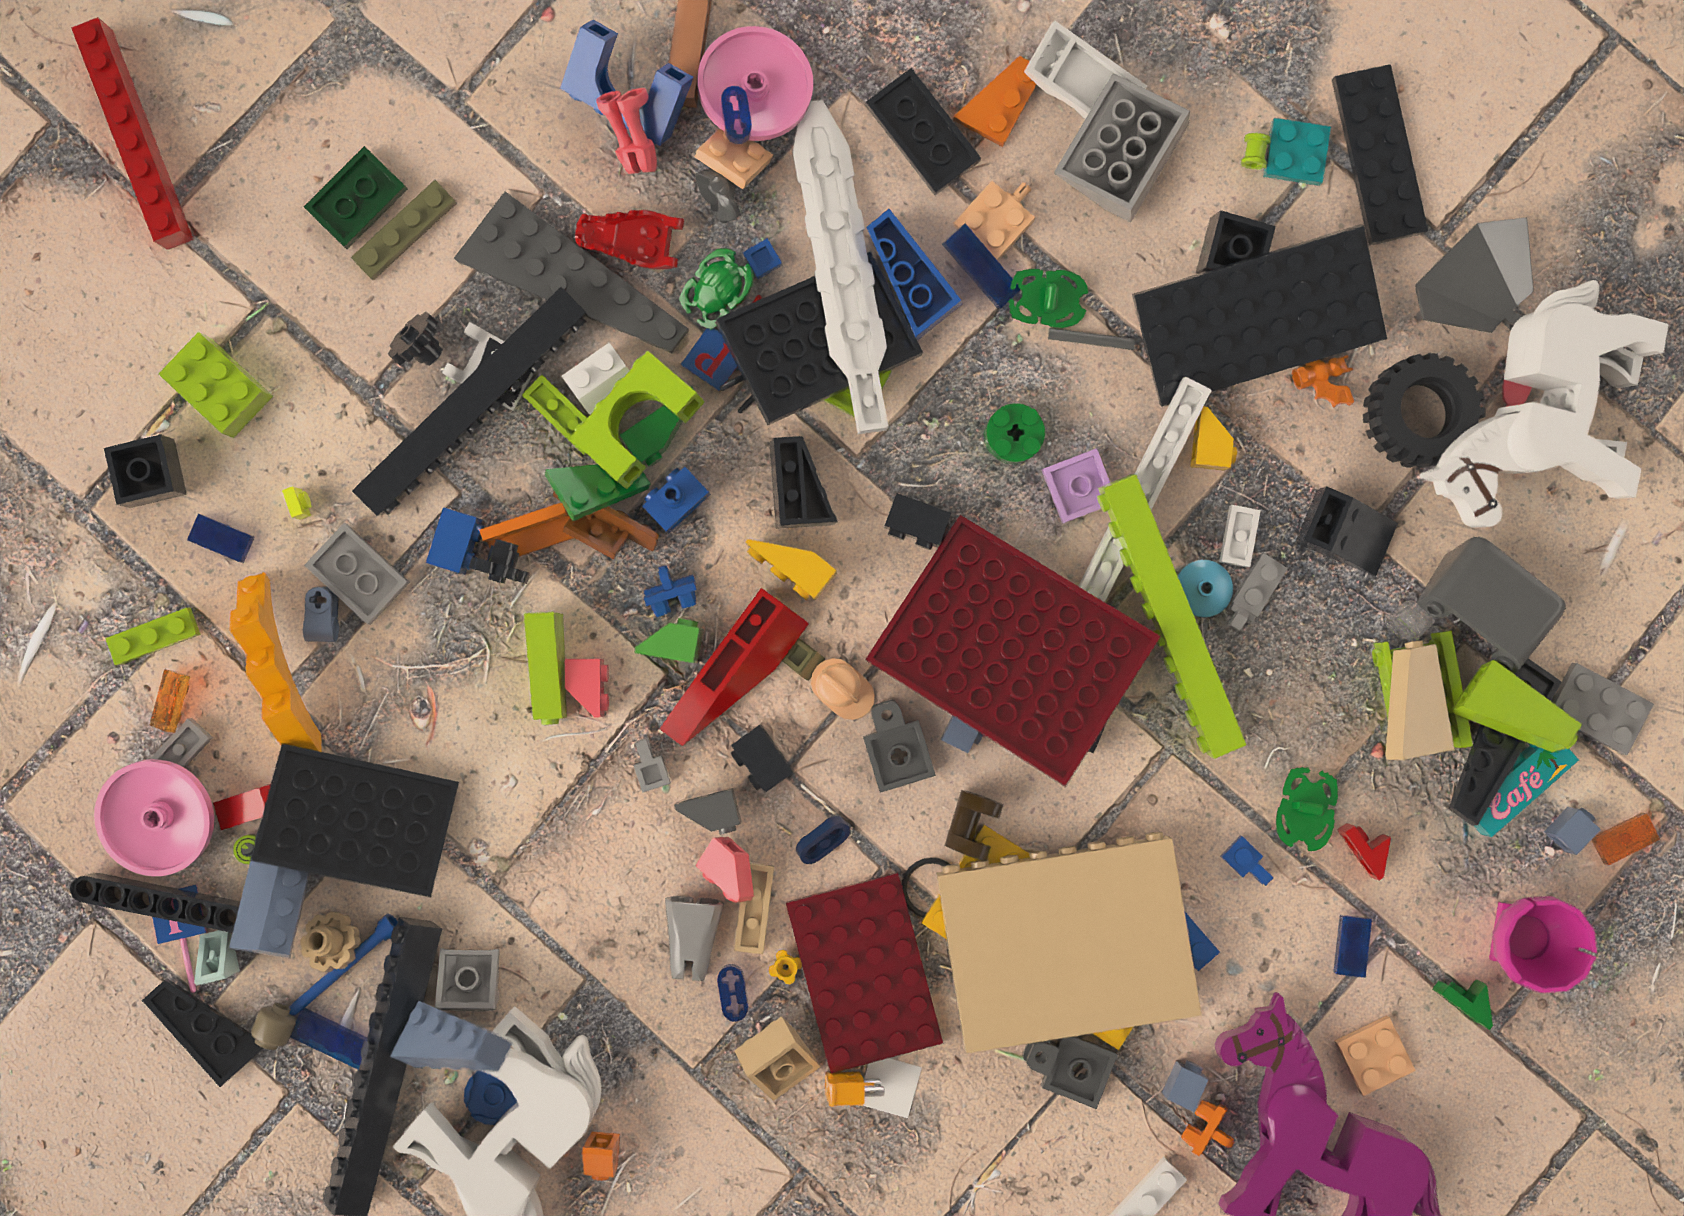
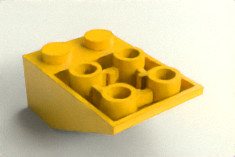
M751 539L745 541L749 547L747 553L760 564H763L765 560L771 564L772 568L770 571L783 582L787 579L795 584L793 590L806 601L810 597L816 600L837 574L836 569L812 551Z

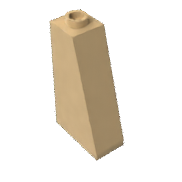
M1423 640L1404 643L1405 649L1393 651L1385 752L1386 760H1406L1455 750L1436 644L1423 645Z

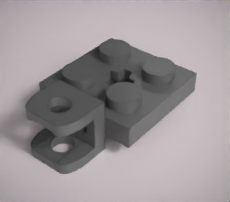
M892 699L874 704L871 714L876 732L863 736L880 793L936 776L919 720L905 723L898 704ZM890 710L892 714L890 718L884 719L881 717L882 712ZM900 748L901 751H907L908 756L903 758L904 762L902 764H898L897 760L891 759V755L895 754L894 749Z
M1077 1036L1060 1038L1057 1044L1051 1040L1026 1044L1022 1054L1023 1059L1032 1070L1044 1074L1041 1083L1043 1089L1097 1109L1118 1056L1113 1050ZM1081 1062L1086 1069V1073H1080L1078 1077H1075L1072 1067Z

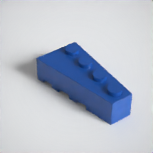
M888 209L866 228L918 341L962 305V300L892 211Z

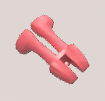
M636 88L621 95L620 91H611L599 96L596 100L599 110L608 118L620 145L615 153L628 174L640 173V171L645 173L655 172L657 170L654 143L651 139L647 138L639 116V109L648 101L646 88ZM622 114L629 127L631 137L629 136L625 124L623 122Z

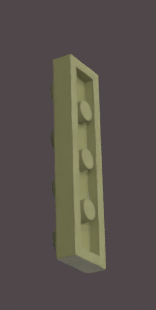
M434 180L351 258L370 279L375 280L454 207L457 202Z

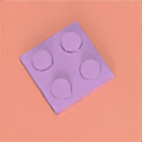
M1097 448L1042 469L1062 524L1101 509L1097 496L1100 495L1098 488L1109 484L1110 481Z

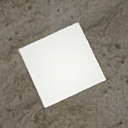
M891 1058L869 1063L864 1079H880L885 1093L882 1097H865V1105L863 1106L908 1118L922 1067Z

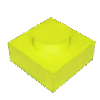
M294 486L282 490L292 518L302 520L311 516L309 508L312 505L305 491Z

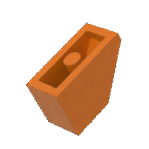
M591 1131L582 1149L584 1175L592 1176V1179L599 1181L614 1177L618 1168L620 1134Z

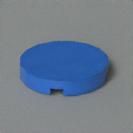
M477 1071L470 1077L464 1089L466 1108L468 1107L471 1116L476 1121L485 1125H495L518 1102L511 1089L502 1080L482 1071Z

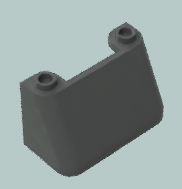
M1472 537L1446 554L1416 602L1417 605L1432 617L1443 618L1453 613L1497 648L1491 655V660L1497 661L1513 674L1523 666L1566 610L1565 601L1493 543L1482 537Z

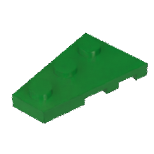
M598 464L545 470L547 480L572 521L644 492L651 485L645 473L642 472L630 487L626 489Z

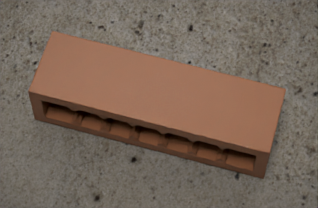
M712 0L677 1L668 63L694 77L683 106L697 108L698 69L705 53Z

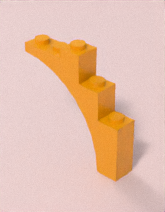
M264 572L237 581L236 609L230 611V632L246 653V676L262 697V720L280 745L283 743L322 752L321 733L301 699L283 653L273 614L270 579Z

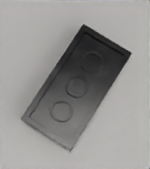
M912 68L866 101L865 106L934 195H937L981 161L979 154Z

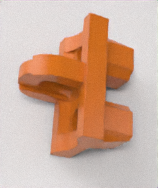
M1204 1099L1201 1101L1195 1114L1207 1121V1126L1204 1131H1201L1189 1123L1181 1136L1188 1145L1193 1147L1192 1152L1200 1157L1211 1138L1227 1148L1233 1147L1234 1139L1218 1128L1229 1108L1222 1104L1217 1106Z

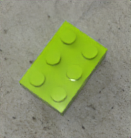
M197 332L158 374L219 432L232 438L273 397L213 339L200 332Z

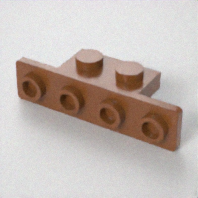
M554 491L553 497L559 500L558 496ZM609 506L575 521H572L570 518L563 530L564 533L613 560L627 539L652 552L655 550L659 539V534L650 526L641 525L632 520L625 512L614 510Z

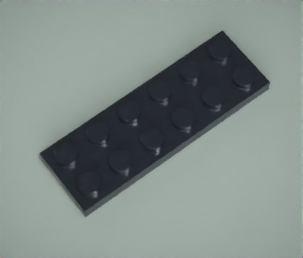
M1391 64L1334 76L1332 84L1368 244L1374 245L1425 234L1428 232V226Z

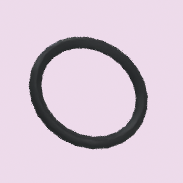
M924 858L915 862L908 868L902 879L901 885L907 907L914 914L922 918L925 917L927 912L919 910L910 901L907 893L908 880L917 868L925 864L951 865L939 858Z

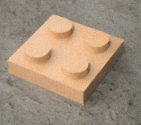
M719 129L703 143L695 155V158L722 174L741 189H744L771 162L773 154L762 145L754 141L734 137L722 129Z
M1387 1015L1334 1040L1362 1096L1416 1071L1390 1017Z

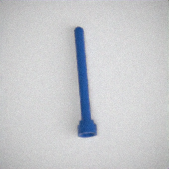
M386 914L377 922L378 926L375 927V932L361 943L359 947L354 949V961L349 963L345 969H333L324 975L289 1006L291 1009L289 1014L297 1015L380 942L391 939L392 930L398 922L397 919L391 914Z

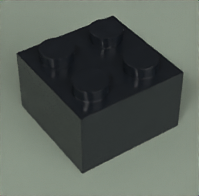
M1220 210L1210 217L1196 273H1203L1268 253L1276 226Z
M160 434L104 448L116 505L134 508L187 495L173 438Z

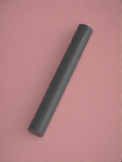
M1049 328L1048 331L1049 340L1134 350L1135 347L1134 338Z

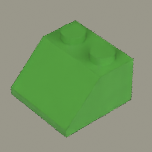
M678 618L677 624H667L637 645L634 653L698 663L704 629L697 628L698 622Z

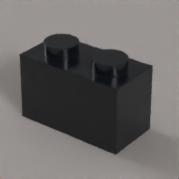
M896 493L884 528L888 529V535L894 538L904 540L905 536L916 540L915 545L931 550L932 546L939 547L951 513Z
M761 724L731 745L734 749L731 752L732 757L740 767L745 764L751 773L747 777L757 791L762 788L766 793L794 773V769Z

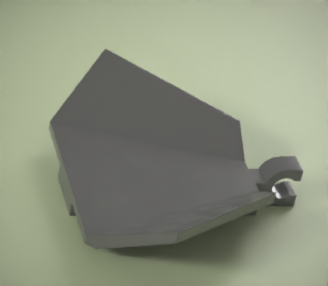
M1527 217L1477 223L1415 284L1422 319L1424 321L1492 333L1503 322L1511 331L1517 320L1523 317L1517 314L1514 309L1534 292Z

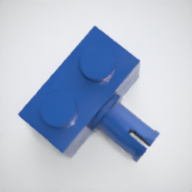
M686 467L681 470L679 468L673 470L666 477L667 483L660 490L656 487L644 498L646 503L643 507L668 534L711 495Z

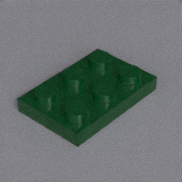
M364 146L304 208L343 247L348 249L408 188Z

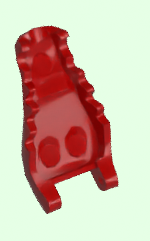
M644 209L630 210L628 213H607L605 216L581 214L576 224L574 236L578 246L601 251L607 255L624 260L631 265L653 270L678 268V259L669 257L672 230H683L684 219Z

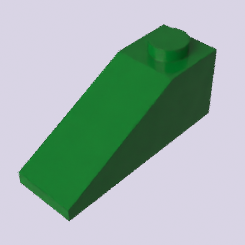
M663 405L620 434V437L636 459L644 466L647 464L648 467H651L663 459L661 454L666 452L683 421Z

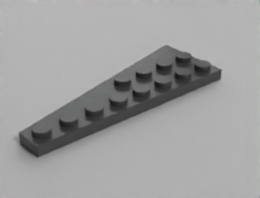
M506 191L454 257L461 265L499 279L513 287H518L546 301L562 287L585 310L587 318L639 338L641 341L670 353L676 349L689 331L686 326Z

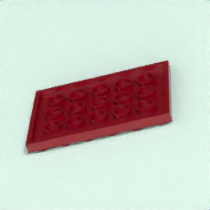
M898 872L786 902L830 1073L943 1044Z

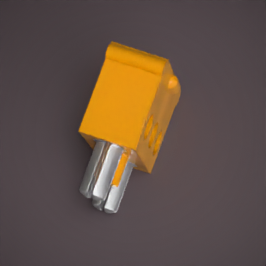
M860 1071L825 1072V1095L829 1106L865 1105V1097L884 1096L885 1089L884 1086H881L880 1079H863Z

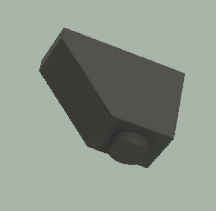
M733 788L677 802L674 805L677 812L711 832L719 830L720 835L736 831L735 825H739L742 822Z

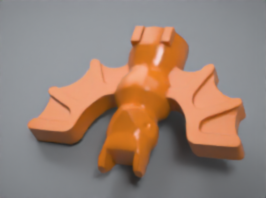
M1348 355L1332 358L1328 362L1320 361L1319 359L1306 363L1305 366L1293 369L1292 378L1296 388L1300 390L1309 386L1314 387L1315 400L1326 399L1332 404V407H1336L1339 404L1352 405L1354 398L1348 386H1337L1328 382L1330 377H1338L1353 371V368H1348L1345 362Z

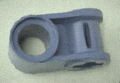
M314 587L305 596V618L303 622V638L305 641L336 642L338 639L339 598L328 587ZM317 597H326V603L317 602Z

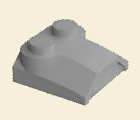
M440 948L435 1008L449 1011L496 1010L499 1001L500 950H450Z

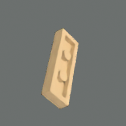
M750 863L754 897L751 901L740 902L734 951L763 954L774 866Z

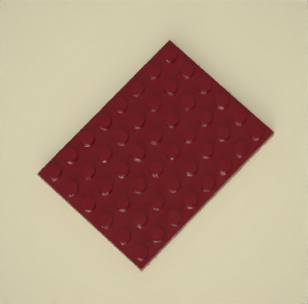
M959 515L865 660L1066 788L1161 636L962 515Z

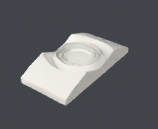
M1053 21L1024 70V73L1043 91L1067 103L1084 119L1087 118L1113 73L1142 88H1147L1146 84L1056 21Z

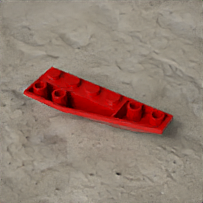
M761 588L660 727V730L681 746H684L775 671L809 623Z

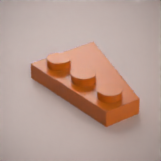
M1021 56L1017 57L955 114L953 121L1003 147L1037 86L1024 73L1030 61Z

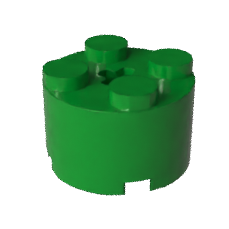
M1019 403L1008 404L999 408L990 417L984 430L986 448L996 459L1006 464H1019L1027 461L1040 450L1045 439V427L1039 413L1035 409ZM1013 427L1016 428V432L1021 433V436L1016 441H1013V437L1007 434Z

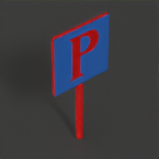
M757 295L753 302L762 299V296ZM709 328L704 331L681 363L683 367L719 392L721 391L720 386L727 383L737 369V365L721 333L716 329L710 330Z

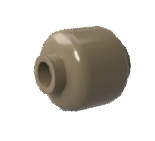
M274 1003L273 1006H266L259 1010L251 1029V1034L258 1046L269 1050H276L278 1047L288 1043L296 1025V1019L293 1015L289 1014L291 1009L288 1006Z

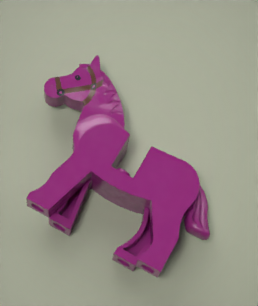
M1275 992L1269 1005L1255 1008V1013L1252 1014L1246 1024L1225 1031L1217 1037L1215 1050L1217 1055L1226 1064L1239 1066L1246 1061H1251L1257 1066L1266 1067L1257 1102L1260 1148L1244 1167L1236 1185L1227 1193L1221 1195L1218 1204L1224 1213L1231 1216H1276L1283 1186L1298 1169L1319 1183L1349 1194V1200L1342 1216H1412V1213L1419 1216H1441L1437 1199L1436 1176L1428 1157L1418 1146L1395 1128L1349 1112L1333 1152L1326 1148L1339 1115L1327 1104V1090L1318 1058L1300 1026L1286 1013L1282 995Z

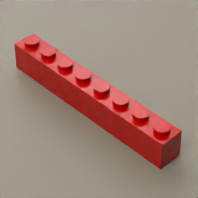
M99 17L71 27L153 242L169 250L194 240L113 30Z

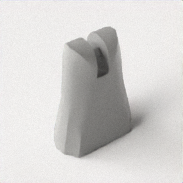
M693 897L665 898L672 979L684 980L687 967L686 961H693L692 980L704 981L724 903L711 898H698L697 903H693Z

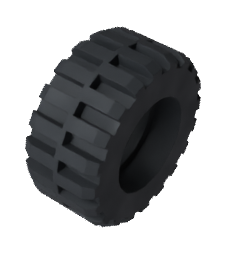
M1428 353L1424 356L1417 354L1399 361L1379 374L1378 380L1372 382L1368 389L1371 394L1364 399L1363 406L1368 408V412L1362 414L1363 423H1369L1370 429L1366 431L1368 438L1374 437L1377 441L1374 448L1379 453L1387 452L1386 459L1393 463L1401 461L1400 464L1403 467L1411 468L1417 466L1419 469L1436 466L1447 448L1466 430L1479 423V419L1485 417L1486 408L1480 407V401L1485 400L1483 391L1477 392L1475 385L1479 382L1475 376L1469 378L1466 374L1468 371L1466 366L1462 363L1455 366L1453 365L1455 361L1453 358L1444 356L1439 359V355L1436 353ZM1415 385L1424 386L1434 391L1441 399L1445 408V422L1441 432L1435 437H1421L1412 432L1405 424L1401 413V401L1408 388Z

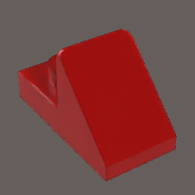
M1345 823L1338 828L1337 831L1370 878L1378 881L1383 879L1391 837L1381 834L1367 844L1369 837L1360 826L1355 827Z

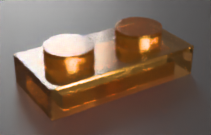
M164 669L150 726L165 732H176L177 725L181 720L184 698L189 690L190 676L174 670Z
M1640 813L1596 835L1592 842L1603 864L1611 865L1661 839L1648 814Z

